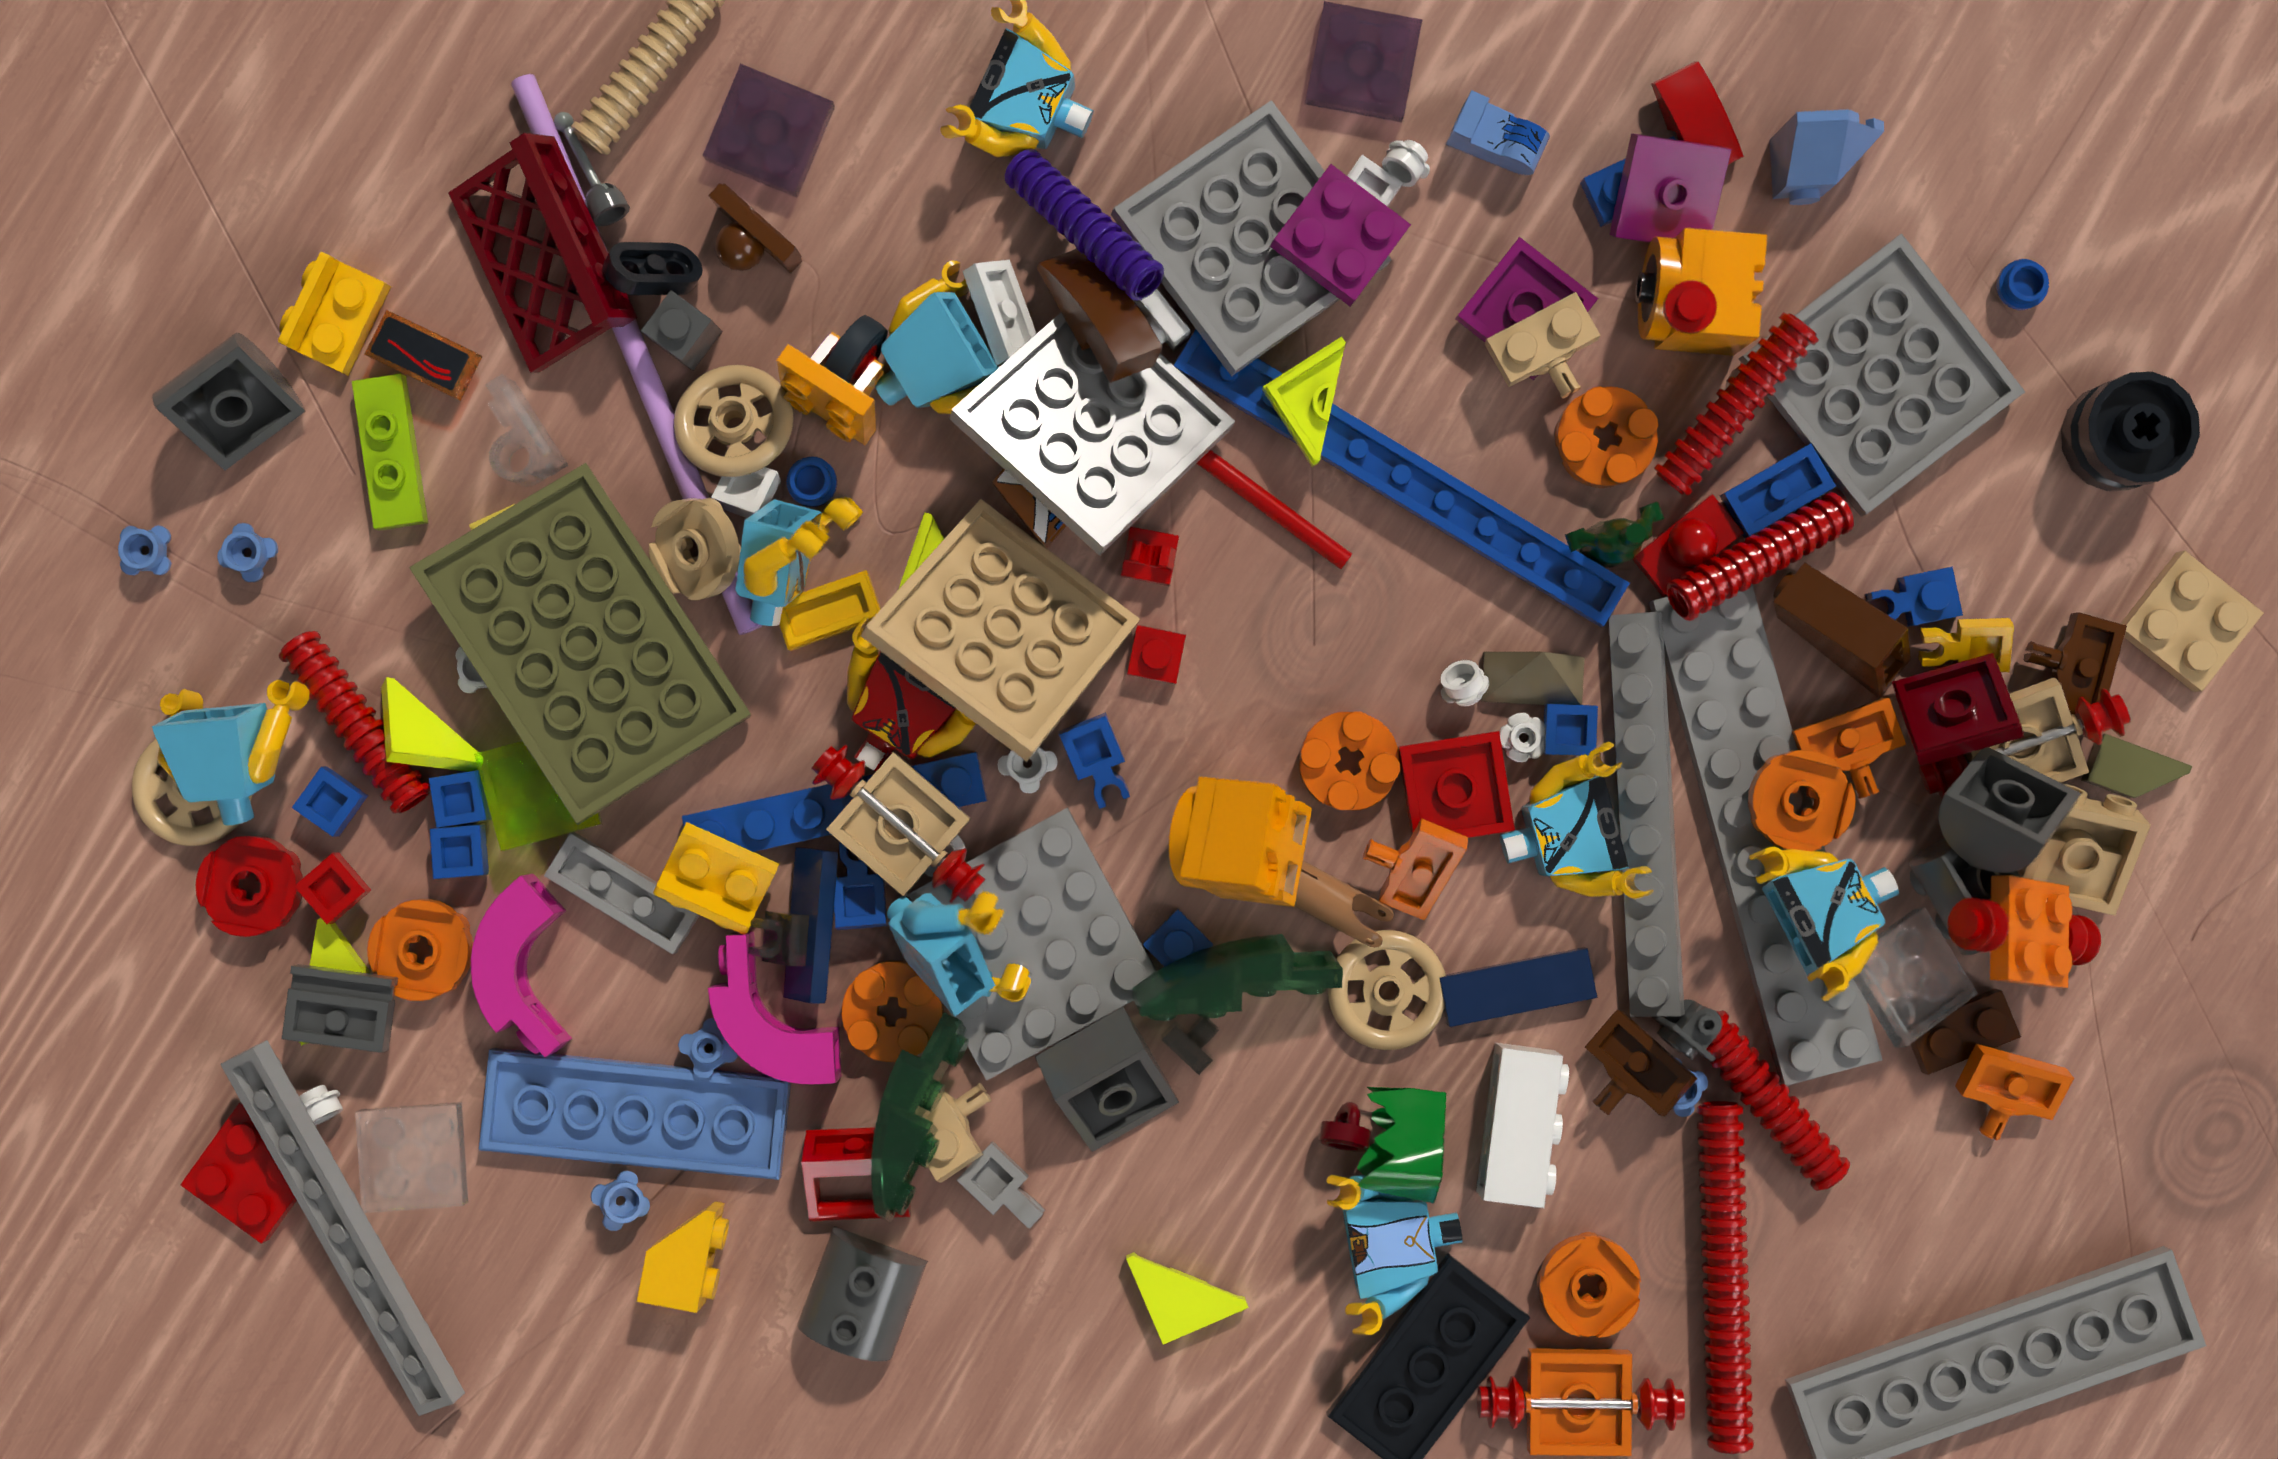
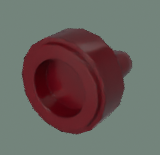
M1347 1102L1338 1110L1335 1121H1323L1321 1123L1319 1141L1322 1145L1335 1149L1365 1152L1369 1149L1371 1130L1359 1126L1360 1109L1356 1103Z

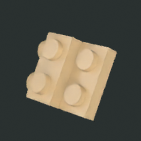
M2062 783L2081 793L2077 803L2038 857L2030 865L2017 871L2022 878L2069 886V898L2074 907L2115 916L2151 825L2140 811L2136 809L2137 804L2130 799L2108 794L2104 802L2087 798L2088 794L2084 790Z

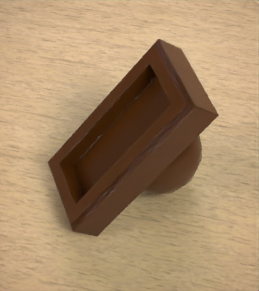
M719 183L708 195L716 207L733 221L721 228L716 238L715 250L717 257L723 265L731 270H749L759 264L764 250L790 273L802 262V256L797 248L725 183L723 185Z

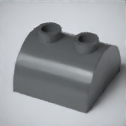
M240 333L233 334L152 394L155 408L224 471L305 412L299 397L282 373L253 342Z
M1987 747L1979 751L1945 793L1939 809V824L1943 836L1950 847L1972 867L1992 872H2013L2027 867L2038 857L2073 809L2081 793Z
M1945 838L1920 852L1909 863L1911 867L1910 881L1914 890L1922 896H1928L1937 911L1935 916L1937 929L1944 938L1949 940L1951 938L1947 927L1948 917L1952 908L1959 901L1966 898L1991 901V876L2010 875L2021 877L2018 871L1992 872L1972 867L1950 847ZM1958 947L1962 955L1980 953L1976 950H1964Z
M834 1226L797 1323L799 1330L813 1341L851 1357L878 1362L890 1360L894 1354L928 1261Z

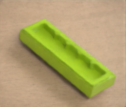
M399 373L352 381L373 528L381 531L428 523L406 376Z

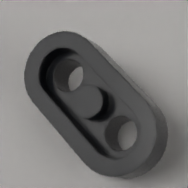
M620 242L611 248L603 263V273L607 281L618 291L629 295H668L671 290L677 295H686L694 289L703 271L699 258L690 249L677 243Z

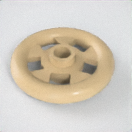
M746 365L722 366L702 374L683 392L674 414V433L680 450L696 467L717 476H744L768 466L784 450L793 428V408L791 403L783 398L786 394L785 389L781 387V384L765 371ZM740 385V397L727 396L720 399L719 388ZM766 397L773 412L760 418L752 403ZM698 408L711 409L708 417L709 426L694 425V418ZM731 419H743L739 426L727 428V423ZM757 431H760L767 438L758 448L750 451L743 444L752 439ZM715 438L722 444L730 445L725 456H720L707 450L712 439Z
M156 739L151 742L139 757L132 777L133 802L145 825L159 837L183 846L210 844L232 832L239 824L223 825L217 800L188 802L182 797L176 782L170 775H168L167 780H164L155 774L160 765L157 759L159 744ZM165 793H167L171 803L178 808L169 817L160 810L156 802ZM209 806L214 820L204 825L195 826L191 812L199 811Z
M1379 930L1375 932L1383 939L1380 947H1369L1355 939L1338 955L1329 975L1328 1000L1335 1020L1352 1039L1362 1045L1378 1050H1397L1421 1041L1440 1021L1445 1010L1440 977H1444L1446 974L1437 955L1422 940L1401 931ZM1385 950L1389 964L1378 966L1369 971L1364 957L1373 952ZM1410 958L1414 959L1424 972V976L1415 983H1412L1408 974L1400 969ZM1349 981H1364L1362 987L1363 1002H1349ZM1387 981H1392L1397 986V994L1390 1000L1382 999L1379 994L1380 986ZM1413 995H1416L1426 1003L1422 1012L1413 1021L1405 1016L1402 1011L1408 1007ZM1372 1010L1381 1015H1391L1388 1030H1380L1367 1025Z

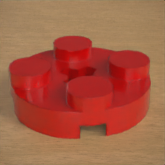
M257 835L239 836L225 841L226 843L221 844L216 851H211L203 859L196 876V897L200 907L206 908L208 915L213 919L211 922L219 930L234 936L251 937L282 928L290 922L302 898V895L294 887L303 879L300 871L301 862L294 852L287 850L281 843L268 837ZM252 872L257 876V881L261 883L260 893H254L252 900L246 899V890L239 888L240 879L249 878Z

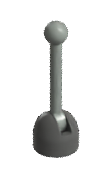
M560 112L554 118V125L557 130L564 132L591 185L586 194L585 204L595 226H607L621 220L630 211V206L624 194L613 184L600 183L580 141L573 133L574 130L571 128L574 122L573 117L567 112Z

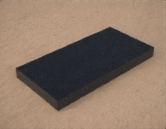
M1447 1253L1438 1265V1272L1429 1277L1427 1286L1411 1300L1327 1410V1416L1382 1459H1423L1528 1322L1530 1316L1459 1260Z

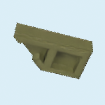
M2104 733L2102 734V744L2097 745L2094 743L2087 763L2089 773L2084 774L2081 781L2126 798H2136L2189 774L2192 766Z

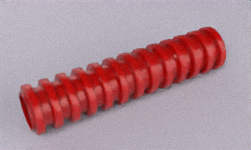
M1783 312L1779 316L1781 321L1779 326L1772 325L1768 330L1771 334L1767 340L1764 338L1760 339L1758 342L1759 350L1757 352L1750 351L1747 355L1750 359L1746 365L1741 363L1737 367L1739 374L1735 378L1730 376L1726 380L1729 386L1725 391L1719 389L1716 392L1719 398L1715 403L1709 401L1705 407L1708 411L1705 415L1698 414L1695 420L1698 423L1695 427L1688 426L1685 430L1688 434L1683 441L1677 439L1674 443L1677 446L1676 450L1673 453L1667 451L1664 455L1667 459L1663 465L1658 463L1654 467L1657 471L1656 474L1683 495L1685 493L1689 496L1693 490L1690 486L1694 481L1697 483L1702 481L1703 477L1700 474L1704 469L1708 471L1712 469L1713 465L1710 462L1715 456L1717 458L1723 456L1724 453L1721 449L1725 444L1728 446L1733 444L1734 440L1731 437L1735 432L1739 434L1743 432L1745 428L1742 424L1746 419L1749 421L1753 420L1755 417L1752 413L1756 407L1760 409L1766 404L1763 401L1764 397L1767 394L1770 396L1774 395L1776 392L1775 384L1777 382L1784 383L1787 379L1784 375L1788 369L1793 371L1797 367L1795 360L1798 357L1805 358L1808 354L1805 348L1809 344L1815 345L1819 341L1816 337L1817 334L1793 314Z
M1833 492L1823 495L1821 499L1810 502L1808 507L1804 506L1796 510L1795 514L1791 513L1785 516L1783 521L1779 520L1771 524L1770 528L1760 530L1757 535L1746 538L1744 543L1739 542L1732 546L1731 550L1727 549L1721 552L1719 557L1714 556L1707 560L1706 564L1694 567L1693 572L1687 571L1680 576V579L1675 578L1669 581L1666 587L1669 603L1674 611L1683 619L1692 621L1698 618L1699 613H1707L1711 610L1712 606L1716 607L1723 604L1725 598L1731 599L1737 596L1738 591H1746L1750 588L1751 584L1756 585L1762 582L1764 577L1768 578L1774 575L1777 570L1788 567L1789 563L1801 560L1802 556L1813 553L1815 548H1822L1827 545L1828 541L1832 542L1838 539L1841 534L1844 535L1852 531L1854 518L1849 505L1842 497Z
M308 631L287 642L279 653V659L282 662H289L288 671L290 674H298L297 682L308 687L309 700H317L316 709L320 713L325 712L327 714L325 717L326 723L336 726L334 734L337 738H345L343 746L346 750H353L355 752L353 760L356 763L362 762L364 764L362 772L365 776L372 775L374 779L371 781V784L374 788H381L383 790L381 798L383 801H391L390 810L392 813H404L422 802L431 791L430 784L420 781L422 773L419 770L413 771L412 765L386 762L383 720H376L374 718L376 715L375 709L365 706L367 698L364 694L357 695L358 686L356 683L346 680L348 672L345 669H338L339 660L337 657H329L330 648L327 644L319 643L321 640L320 634L317 631Z
M1716 1011L1722 1019V1028L1720 1033L1706 1048L1715 1057L1713 1062L1710 1061L1711 1066L1715 1069H1721V1078L1725 1081H1731L1730 1089L1735 1093H1741L1740 1101L1744 1105H1751L1750 1113L1754 1117H1761L1760 1125L1766 1130L1771 1129L1770 1137L1775 1142H1782L1780 1149L1785 1154L1791 1153L1790 1161L1795 1166H1801L1800 1173L1804 1178H1811L1810 1185L1814 1190H1826L1836 1185L1848 1173L1850 1161L1846 1157H1839L1840 1149L1834 1144L1829 1145L1830 1137L1826 1133H1819L1820 1125L1817 1121L1808 1120L1810 1118L1808 1110L1805 1108L1799 1109V1099L1788 1095L1790 1092L1789 1087L1784 1083H1778L1780 1076L1774 1071H1768L1770 1064L1764 1059H1758L1759 1051L1755 1047H1748L1749 1039L1745 1035L1739 1036L1737 1034L1739 1027L1735 1023H1728L1729 1015L1727 1012Z

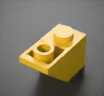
M713 1202L656 1241L646 1251L637 1302L697 1313L706 1303L707 1299H714L720 1277V1269L713 1268L716 1249L723 1250L729 1230V1219L722 1218L725 1203Z

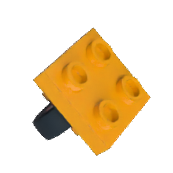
M863 315L847 329L842 337L831 332L812 358L787 344L776 360L780 384L786 391L783 398L790 402L792 407L800 413L808 415L812 411L826 420L825 426L840 439L851 442L854 438L861 444L866 445L876 431L875 400L869 395L884 373L882 370L884 365L878 361V358L881 354V346L887 339V329L873 318Z

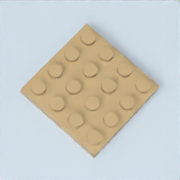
M980 499L865 626L861 637L1025 761H1028L1134 630L1140 618Z

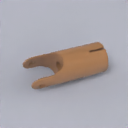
M1303 860L1295 907L1369 947H1380L1383 942L1382 937L1375 931L1362 925L1353 911L1365 912L1385 922L1393 919V911L1381 902Z

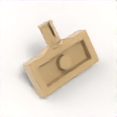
M1575 292L1487 338L1485 346L1508 387L1530 376L1549 373L1561 394V398H1565L1570 393L1572 395L1581 388L1567 362L1577 351L1598 341L1601 335L1578 294Z
M927 1068L886 1095L935 1180L942 1183L983 1155L970 1133L967 1116L987 1102H990L991 1098L986 1093L987 1091L983 1085L978 1083L977 1086L958 1099H955L944 1090L933 1070Z

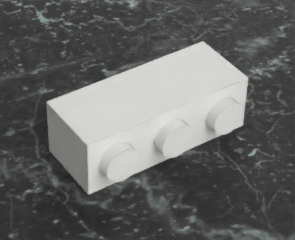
M1495 1043L1476 1192L1484 1201L1544 1208L1546 1195H1553L1556 1166L1550 1164L1552 1144L1559 1145L1563 1128L1562 1115L1556 1114L1558 1094L1565 1095L1569 1081L1568 1064H1562L1563 1055L1555 1050Z

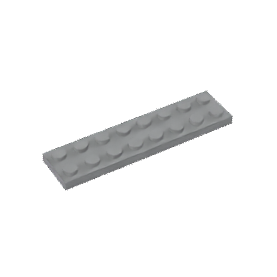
M2162 1246L1787 1378L1785 1382L1813 1459H1888L2205 1347L2206 1343L2173 1251Z

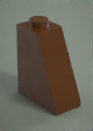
M1805 562L1796 574L1789 572L1777 585L1773 597L1776 598L1773 603L1777 618L1867 690L1881 698L1911 660L1908 628Z

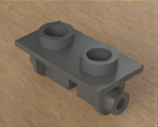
M1685 999L1684 1015L1666 1016L1665 1018L1661 1016L1652 1017L1662 1026L1657 1035L1680 1053L1682 1052L1691 1060L1698 1053L1713 1062L1715 1057L1706 1048L1720 1033L1722 1028V1019L1715 1010L1702 1006L1694 1000Z

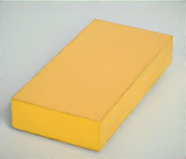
M865 570L804 591L787 606L783 607L779 626L787 649L792 651L855 629L864 617H868L867 625L881 610L869 572Z

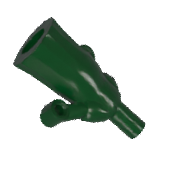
M1657 501L1639 508L1641 517L1636 521L1626 518L1600 521L1587 530L1581 528L1565 534L1570 551L1573 552L1580 549L1581 554L1605 568H1612L1633 559L1640 552L1643 542L1652 537V524L1664 519L1659 502Z

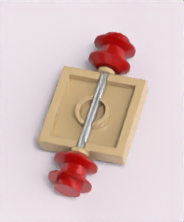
M2054 677L2010 693L2011 700L2022 725L2024 737L1989 748L2061 783L2089 773L2078 739L2079 735L2083 734L2097 745L2102 744L2103 732L2111 729L2122 737L2125 735L2124 725L2131 722L2130 715L2122 697L2119 694L2111 696L2105 688L2100 690V701L2090 704L2083 697H2079L2075 707V715H2071L2062 686ZM1980 750L1919 766V772L1928 793L1931 795L1938 792L1943 800L1948 788L1954 784Z
M847 745L843 746L839 751L830 746L811 768L817 773L812 783L816 785L826 781L831 785V800L844 798L849 793L853 799L826 830L902 896L909 892L930 866L935 869L938 865L939 867L933 873L932 887L936 888L945 884L952 890L950 903L958 896L966 903L986 880L979 874L984 864L982 863L973 868L965 862L966 848L952 851L947 858L945 856L948 852L945 849L971 818L895 752L888 757L868 782L864 780L861 781L865 775L866 762L862 760L852 764L845 758L848 750Z

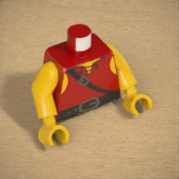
M864 617L852 635L855 646L847 669V705L853 711L851 720L869 732L854 758L858 761L864 760L867 767L877 771L894 749L910 759H915L918 755L931 758L961 744L975 727L976 723L862 638L861 635L868 621V617Z

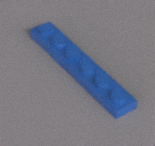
M977 752L911 766L958 807L988 801ZM873 775L863 776L861 781L868 782ZM827 784L681 817L683 826L686 822L691 823L755 852L832 835L826 829L853 798L849 793L844 798L831 800L832 786Z

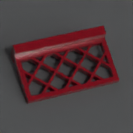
M522 133L509 142L512 150L458 185L448 194L530 373H540L612 327H624L638 317L627 294L615 289L604 276L603 263L608 256V252L555 137ZM518 164L526 178L522 196L506 190L510 170ZM481 189L491 193L486 219L477 217L469 200L470 196ZM504 198L520 203L514 230L498 225ZM533 209L541 211L546 222L543 241L527 236ZM496 233L512 238L506 265L498 262L493 252ZM525 243L541 249L535 276L519 270ZM553 254L562 257L567 267L564 287L547 281ZM517 278L533 284L527 310L518 307L513 296ZM545 289L562 295L556 321L540 315ZM574 300L584 304L592 322L581 330L568 326ZM538 323L554 329L549 350L541 355L534 342Z

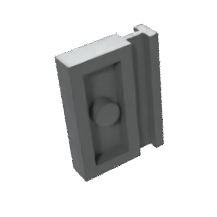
M302 964L291 966L290 974H293L291 988L288 989L282 1032L283 1040L379 1053L389 1050L395 1006L393 996L394 988L398 984V977Z

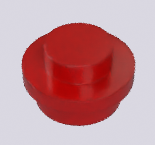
M1687 280L1678 283L1667 293L1663 304V312L1672 328L1681 333L1693 334L1702 331L1714 320L1717 312V301L1714 293L1707 285L1699 281Z

